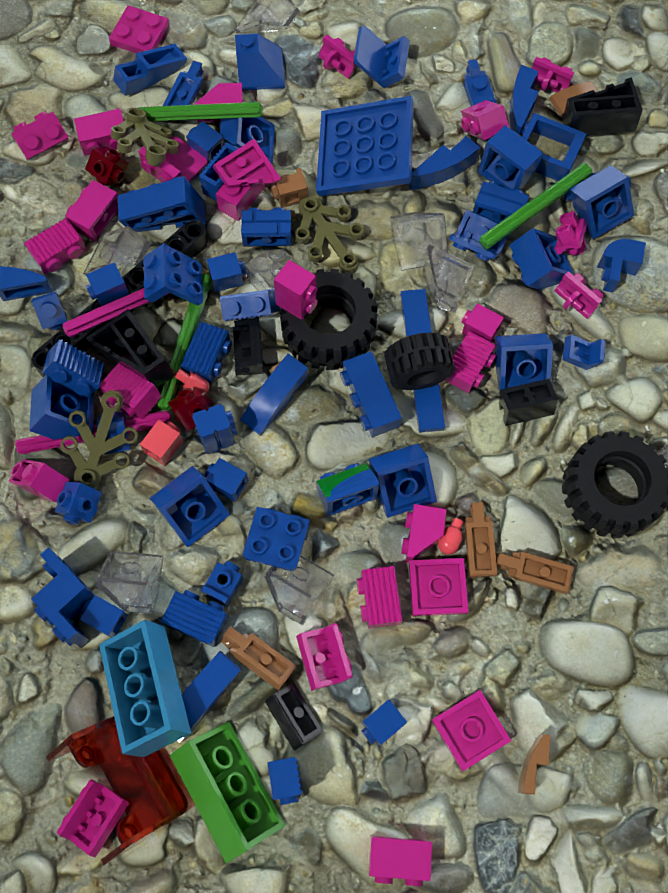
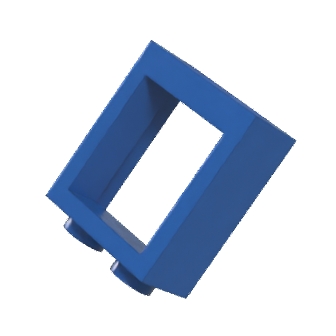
M534 113L530 122L525 121L520 132L523 135L522 138L529 141L532 132L570 146L563 162L543 154L535 171L559 181L569 174L587 133Z

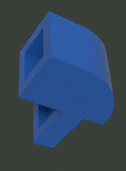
M619 239L607 246L597 265V268L603 269L601 281H604L603 291L613 293L620 280L621 273L634 276L637 274L643 264L646 242Z

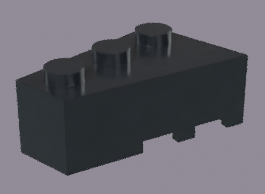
M632 77L625 79L624 83L616 86L613 83L606 85L604 90L598 92L591 90L568 98L562 119L563 124L587 133L586 135L636 132L643 109Z
M129 309L86 337L87 341L99 355L115 365L120 363L135 374L153 383L156 388L176 375Z

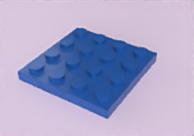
M412 96L321 111L316 192L319 196L411 183L414 112Z

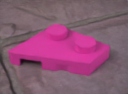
M255 139L249 141L213 166L227 188L275 184L281 180Z

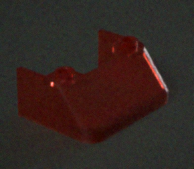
M114 716L71 734L46 756L48 762L71 752L76 762L84 768L89 769L100 765L114 792L129 802L125 809L127 816L121 819L116 826V835L121 845L101 859L103 865L134 848L176 820L188 808L187 798L160 750L145 757L122 754Z

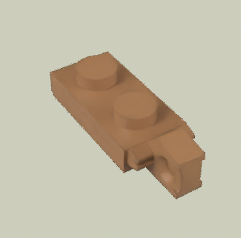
M474 502L470 505L471 517L465 518L464 525L469 578L496 577L497 563L493 521H490V516L484 517L483 502Z
M523 551L520 553L513 552L512 556L499 553L496 558L497 568L508 571L507 576L515 580L565 595L569 593L574 570L573 566Z
M230 626L223 634L221 642L230 649L229 653L278 691L296 668L294 663L253 633L250 635L244 633L242 635Z

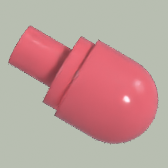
M181 369L177 371L175 378L183 382L182 387L185 389L195 387L200 393L203 391L208 393L209 382L204 377L194 372L188 374Z
M454 518L451 526L445 527L443 537L438 541V548L442 553L451 555L458 550L463 539V533L460 531L463 525L462 520Z

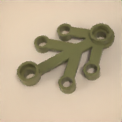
M128 108L127 113L124 114V121L117 126L111 127L110 136L112 139L118 140L117 150L119 152L130 153L132 151V144L140 139L146 149L145 158L147 163L151 166H161L165 162L166 153H178L179 142L171 139L172 130L148 121L146 113L142 109ZM131 128L135 129L132 133L125 137L127 130ZM153 141H155V142H157V143H159V144L164 145V147L159 146V145H155V144L153 143Z
M316 197L303 198L299 203V213L303 218L300 227L295 231L296 241L300 244L307 243L310 239L309 228L312 220L317 225L313 245L308 249V259L311 262H319L322 259V247L326 238L340 258V271L342 273H345V271L351 274L355 273L358 269V257L346 250L336 234L350 236L354 240H359L363 237L364 227L360 223H353L351 226L328 222L324 219L323 216L335 217L341 222L348 221L351 217V209L347 205H340L338 208L322 205L321 201ZM340 212H346L348 214L341 215ZM357 229L360 233H354L353 230ZM302 233L306 234L305 237H299L298 235ZM318 252L319 255L313 256L311 253ZM345 260H352L353 262L346 263Z
M108 390L101 398V405L104 410L95 437L86 422V415L83 411L75 410L69 416V423L77 428L90 452L87 462L77 447L78 440L76 437L67 435L61 441L62 450L69 453L77 467L74 473L75 482L83 483L93 489L99 485L102 475L116 468H126L130 462V456L126 452L120 451L115 454L113 459L97 465L100 455L124 443L132 444L138 438V431L134 427L129 426L122 433L106 440L114 412L118 411L123 405V396L117 390ZM109 397H114L117 400L115 406L107 404ZM73 415H81L83 419L82 422L75 423L73 421ZM133 431L135 437L131 440L127 439L125 432ZM65 440H72L74 447L67 448L64 444ZM124 456L126 457L127 462L125 464H119L117 462V457ZM90 473L93 479L86 481L83 479V474Z

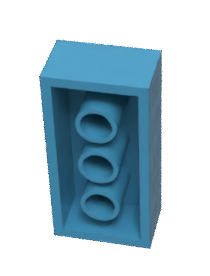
M143 620L99 644L122 754L145 757L191 734L165 626Z

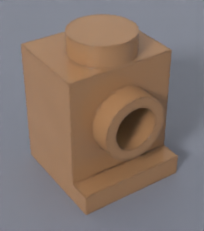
M297 168L295 174L281 176V180L278 183L270 186L273 199H278L282 208L299 204L303 198L308 197V186L301 168Z

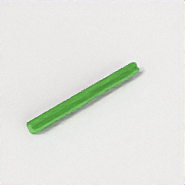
M260 102L138 107L145 111L148 121L261 117L263 106Z
M586 163L580 165L483 234L479 240L480 244L485 249L492 247L570 191V188L587 179L592 173V168Z
M202 274L203 303L197 306L189 302L169 364L175 374L181 369V363L193 339L212 282L208 274ZM175 376L162 385L160 391L162 397L157 403V406L162 410L169 411L171 409L168 402L175 398L180 380L176 379Z

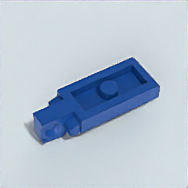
M477 59L467 61L468 66L466 68L467 74H464V87L470 105L473 106L485 100L496 103L488 76L485 71H480Z
M193 61L188 72L179 73L162 106L193 104L204 81L202 77L204 73L202 63Z

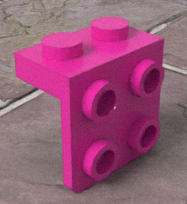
M176 136L171 137V139L179 142L178 153H166L165 162L159 167H154L147 163L144 146L138 151L142 168L161 181V183L182 176L190 183L208 165L207 159Z

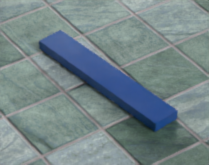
M426 290L401 291L400 297L406 337L419 333H432ZM439 384L413 390L419 433L444 431L445 422Z

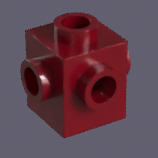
M108 147L93 148L85 170L93 175L98 183L109 186L121 184V181L125 178L129 163L114 149Z
M195 387L182 390L176 398L168 402L178 421L187 431L195 427L192 417L193 413L204 409L208 411L209 406L213 404L205 391L200 393Z

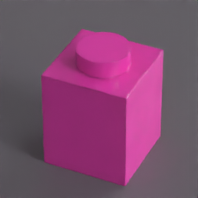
M477 303L473 311L467 310L461 321L464 324L462 334L466 336L468 331H471L492 342L500 329L504 317Z

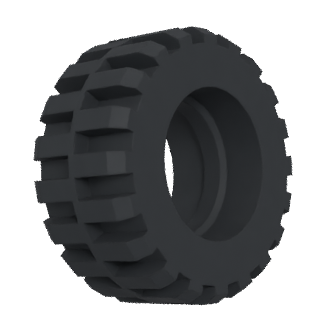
M319 269L314 274L316 275V300L318 301L315 309L326 305L340 307L351 316L353 322L348 328L339 333L322 334L311 329L306 324L305 318L309 313L301 320L280 307L282 336L293 356L298 354V360L303 364L311 362L312 368L319 369L320 366H326V370H334V366L339 365L342 369L343 361L359 356L361 353L365 354L370 349V344L374 341L376 333L377 303L373 299V293L370 288L364 289L365 283L360 278L355 280L353 279V274L346 271L344 274L339 273V269H331V272H324V269Z
M610 431L605 432L602 437L596 435L590 438L587 443L584 442L567 464L568 467L563 474L562 479L565 482L562 485V493L568 496L564 500L566 507L573 508L574 512L571 515L576 521L581 519L585 523L582 527L588 531L594 528L597 530L596 534L605 537L608 533H611L612 538L636 535L639 531H643L656 521L668 506V468L664 466L667 460L663 454L658 455L655 452L657 447L652 443L649 445L643 442L644 438L638 435L634 438L629 437V432L620 431L615 436V432ZM603 465H613L628 472L637 485L638 498L636 503L623 506L614 504L604 498L595 484L594 471L596 468Z

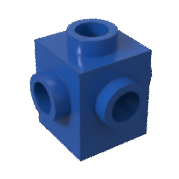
M66 482L63 491L57 498V506L54 512L63 515V521L70 524L79 525V522L91 523L92 518L97 513V505L102 492L80 482Z

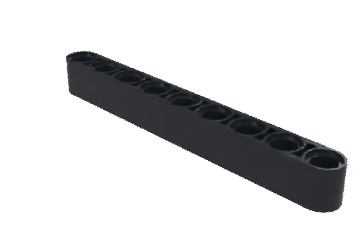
M190 220L163 243L175 250H182L180 251L181 253L193 259L208 244L205 225L199 220ZM143 260L122 277L129 294L144 288V283L137 284L144 280ZM98 299L76 317L101 307ZM109 321L73 337H68L62 328L33 353L31 359L34 367L42 377L45 376L42 373L44 367L42 365L47 359L48 351L58 340L63 339L64 342L77 347V350H81L82 353L86 352L91 347L86 337Z

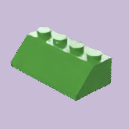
M230 722L189 740L170 755L225 863L230 862L286 826Z

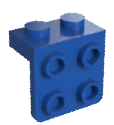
M363 25L358 30L354 63L381 87L386 88L405 77L410 40L402 36L387 45L369 28Z
M467 209L457 232L451 234L449 240L454 242V247L463 251L471 249L476 252V257L489 261V259H496L500 256L510 234L489 249H485L479 242L480 237L499 223Z
M164 243L144 256L145 300L153 303L170 292L197 306L203 303L202 266L198 261Z
M257 507L244 547L243 557L249 561L288 571L296 570L304 540L307 541L310 520L299 515L281 513L271 508Z

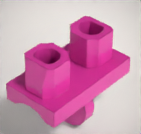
M329 35L324 36L322 40L323 46L318 57L324 60L323 67L328 71L334 68L346 78H351L357 67L354 63L355 50L350 52L346 49L344 41L340 38L333 39Z
M536 57L533 62L532 69L538 71L535 83L542 86V91L550 89L554 92H559L569 87L574 75L571 68L555 65L545 57L542 59Z
M575 211L562 214L559 219L562 226L556 229L558 239L555 250L557 254H562L566 250L570 255H580L586 248L584 235L587 222L585 218L578 220Z
M568 271L554 291L566 301L563 304L565 310L573 307L588 319L603 301V293L597 288L590 290L584 285L585 279L579 273L572 275Z

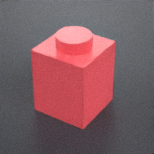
M158 420L142 440L140 446L145 454L166 466L183 443L180 434L181 430L171 422L165 424Z

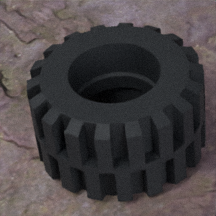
M419 333L407 336L394 342L384 352L390 382L396 389L419 390L443 382L455 371L448 339L445 335H440V333Z

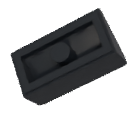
M294 682L272 694L265 701L293 750H297L324 732Z

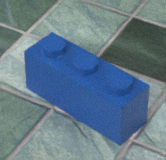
M372 351L343 361V370L340 372L341 380L344 386H349L352 392L350 399L355 409L359 408L361 412L360 422L364 431L369 430L373 438L399 428L402 416Z

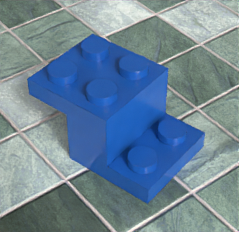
M48 547L40 556L46 561L42 566L54 579L31 598L37 605L34 611L43 621H47L51 626L55 625L52 631L62 642H66L69 646L75 644L82 648L90 640L72 620L81 613L84 604L89 599L92 600L95 594L65 561Z

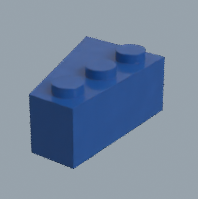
M184 176L118 195L119 221L130 232L161 230V225L176 224V228H181L184 223L190 220H199L207 226L205 201Z

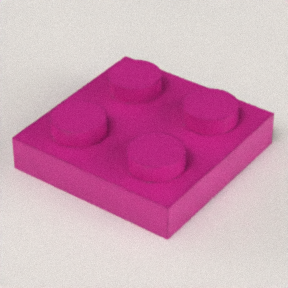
M127 5L109 37L110 45L133 53L155 49L170 25L169 19Z
M464 558L409 560L412 617L463 615L469 613Z
M481 690L431 720L461 772L512 741Z

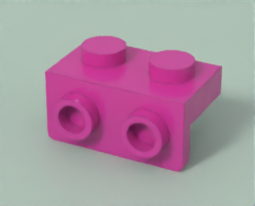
M46 111L41 112L34 117L35 121L27 125L26 122H23L13 128L14 132L11 133V137L17 143L26 160L68 139V135L54 112L49 114Z
M337 623L330 624L322 629L303 632L296 636L311 691L341 684L352 678V665L349 658H347L343 645L344 638L341 631H339Z
M91 779L80 792L69 813L64 817L62 824L57 830V834L72 841L89 856L96 858L129 805V802L106 785Z

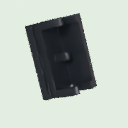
M259 317L234 321L233 340L236 376L264 374Z
M550 379L501 389L499 392V409L504 410L503 421L505 426L555 414L558 397Z

